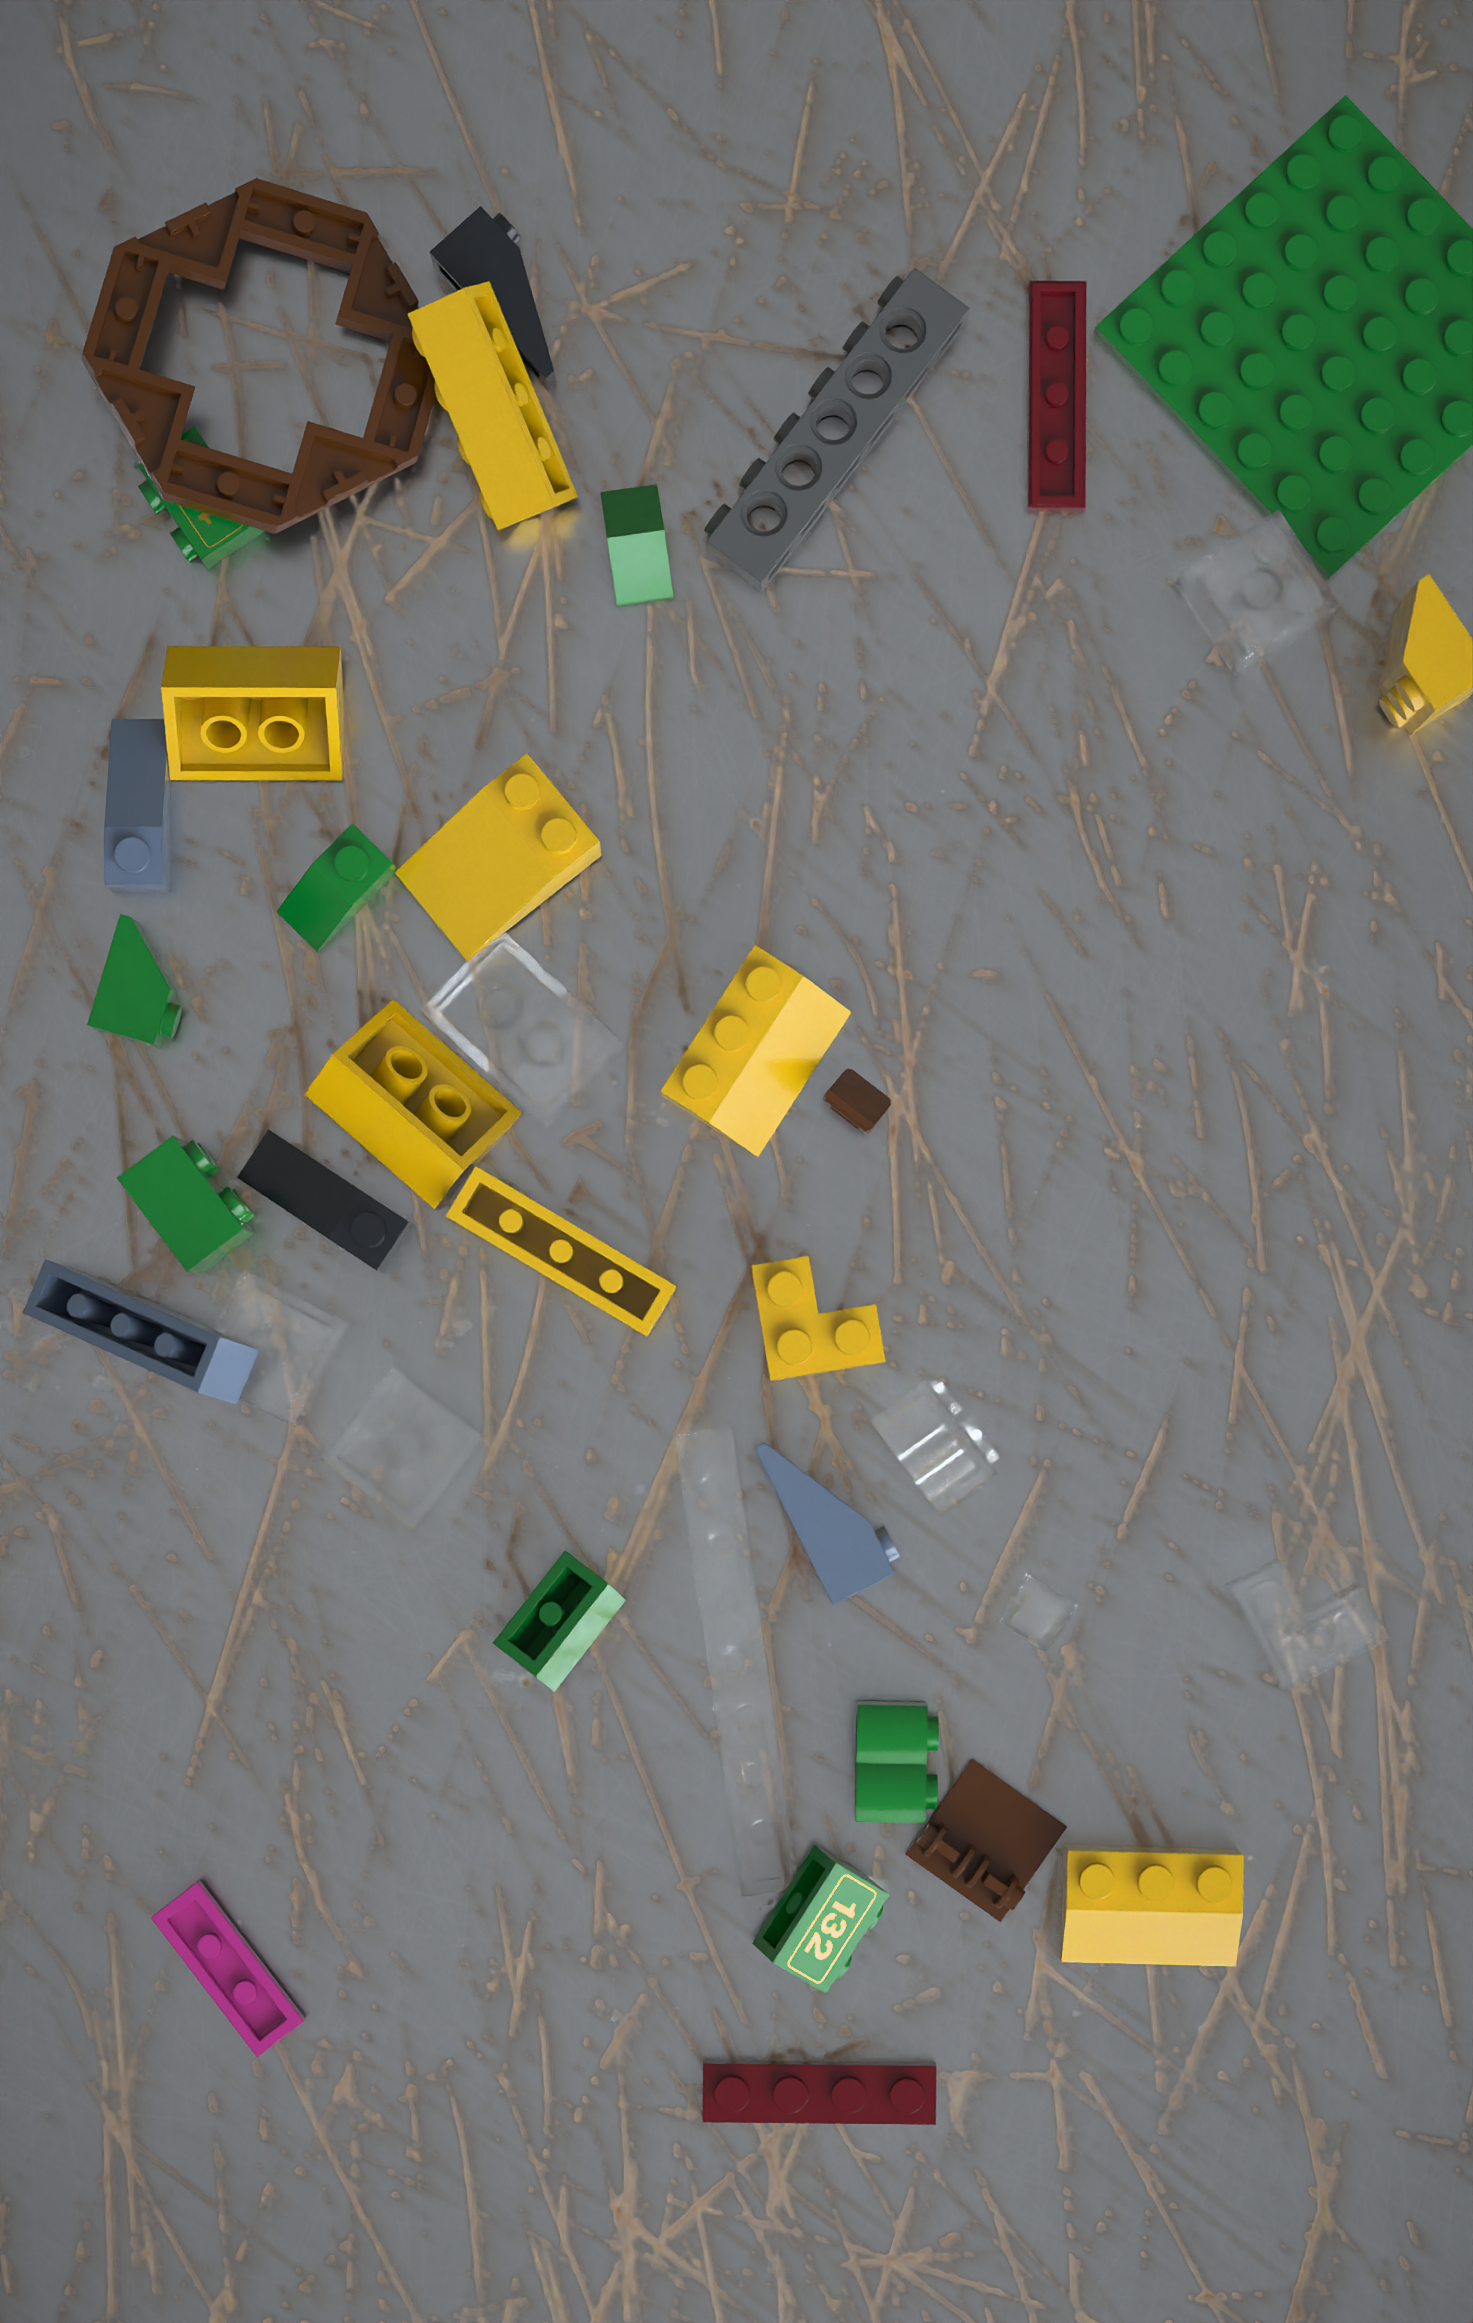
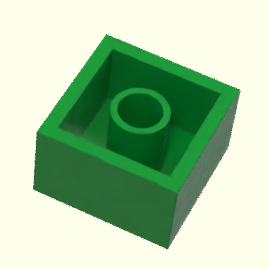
M172 1136L118 1176L117 1179L184 1269L189 1273L201 1275L255 1234L247 1223L255 1215L235 1189L232 1190L229 1186L224 1189L220 1187L213 1177L214 1174L220 1171V1168L200 1142L197 1144L192 1139L187 1143V1141Z

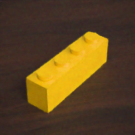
M487 281L465 287L408 313L413 326L412 338L420 354L426 357L435 379L434 389L440 405L450 415L458 434V450L464 461L472 468L480 487L479 498L485 513L493 519L497 531L578 498L490 282Z
M477 1166L473 1169L446 1214V1217L646 1337L649 1336L677 1289V1286Z

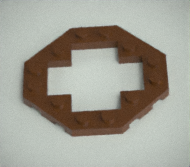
M255 178L235 188L234 193L210 205H207V203L199 205L166 221L164 227L139 239L135 236L113 248L81 360L162 500L276 534L416 463L436 396L434 389L435 379L426 357L422 356L417 350L412 338L413 326L408 313L419 309V300L396 262L392 263L378 239L379 232L368 213ZM239 238L349 272L335 325L390 341L363 438L307 421L293 473L181 440L195 386L140 370L168 273L224 290Z

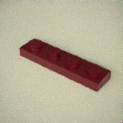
M703 2060L702 2122L936 2125V2063Z

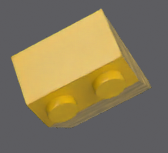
M526 753L475 794L394 873L464 960L468 962L600 858L602 854L598 838L528 753Z

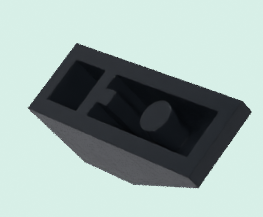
M480 206L429 252L433 266L456 291L487 281L490 282L523 364L549 390L556 384V378L520 248L516 245L521 240V236L502 214L498 213L495 217L491 218Z
M269 1129L237 1176L238 1179L379 1272H383L414 1225Z

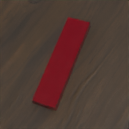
M1029 280L1027 511L1084 512L1086 508L1087 281Z

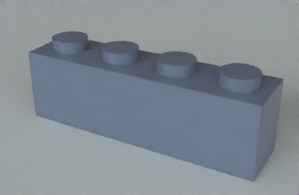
M47 1259L43 1262L23 1311L24 1314L193 1391L233 1404L238 1403L259 1352V1349L90 1274Z

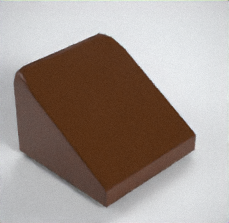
M846 1069L823 1097V1104L864 1135L871 1132L892 1102L888 1096L852 1069Z

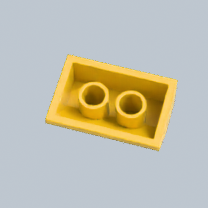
M1430 574L1421 578L1394 610L1379 683V689L1384 697L1379 699L1383 712L1394 727L1404 726L1409 735H1412L1466 700L1473 693V639Z
M167 646L161 693L170 780L342 781L344 692L340 646Z
M754 945L660 1090L661 1096L758 1158L848 1019L851 1011L806 977Z
M394 999L331 1055L304 1094L433 1209L464 1181L475 1166L480 1163L522 1114L516 1106Z
M1063 1844L1060 1961L1236 1966L1243 1918L1244 1854L1237 1848Z

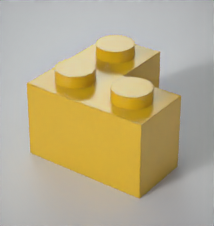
M809 1256L751 1265L770 1381L886 1362L876 1304L818 1314Z

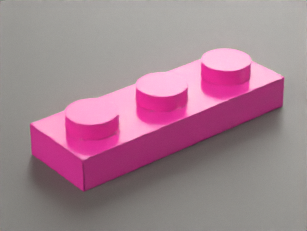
M200 1880L151 1917L152 1921L256 2057L264 2053L305 2020V2017Z

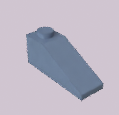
M111 719L104 822V885L113 892H171V795L164 719Z
M764 1442L754 1447L832 1605L895 1574L890 1562L900 1556L885 1526L874 1531L870 1522L768 1444Z

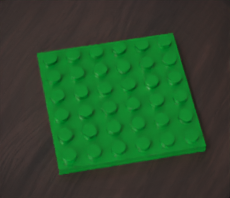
M1346 95L1098 323L1094 329L1099 338L1328 580L1473 446V228Z

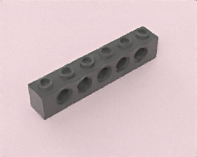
M915 267L905 280L896 276L889 283L877 301V304L883 309L873 323L869 326L862 321L854 329L842 348L848 353V356L836 371L827 367L820 374L808 392V395L814 399L801 417L793 412L785 420L773 439L779 444L778 448L767 462L761 458L756 459L739 483V486L745 490L732 508L725 503L722 504L704 529L710 535L706 541V552L761 593L968 320L970 308ZM907 325L916 332L918 340L911 347L897 348L888 341L886 333L893 326ZM872 370L881 376L884 385L873 394H864L855 389L851 379L859 371ZM837 415L847 422L849 431L840 439L830 440L819 433L817 429L818 422L825 416ZM801 460L811 465L815 476L805 485H793L784 478L782 474L783 468L792 461ZM758 506H769L778 512L780 522L772 530L759 531L748 522L747 517L749 513Z

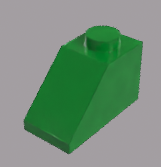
M352 823L311 864L276 912L318 953L395 876L394 872L397 868Z
M120 914L87 1025L101 1032L161 1049L164 1037L173 1039L176 1033L182 1006L174 1004L177 993L139 923L132 917Z

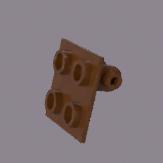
M972 1759L905 1855L1001 1922L1007 1912L1014 1910L1025 1894L1024 1888L1064 1833L1067 1826Z

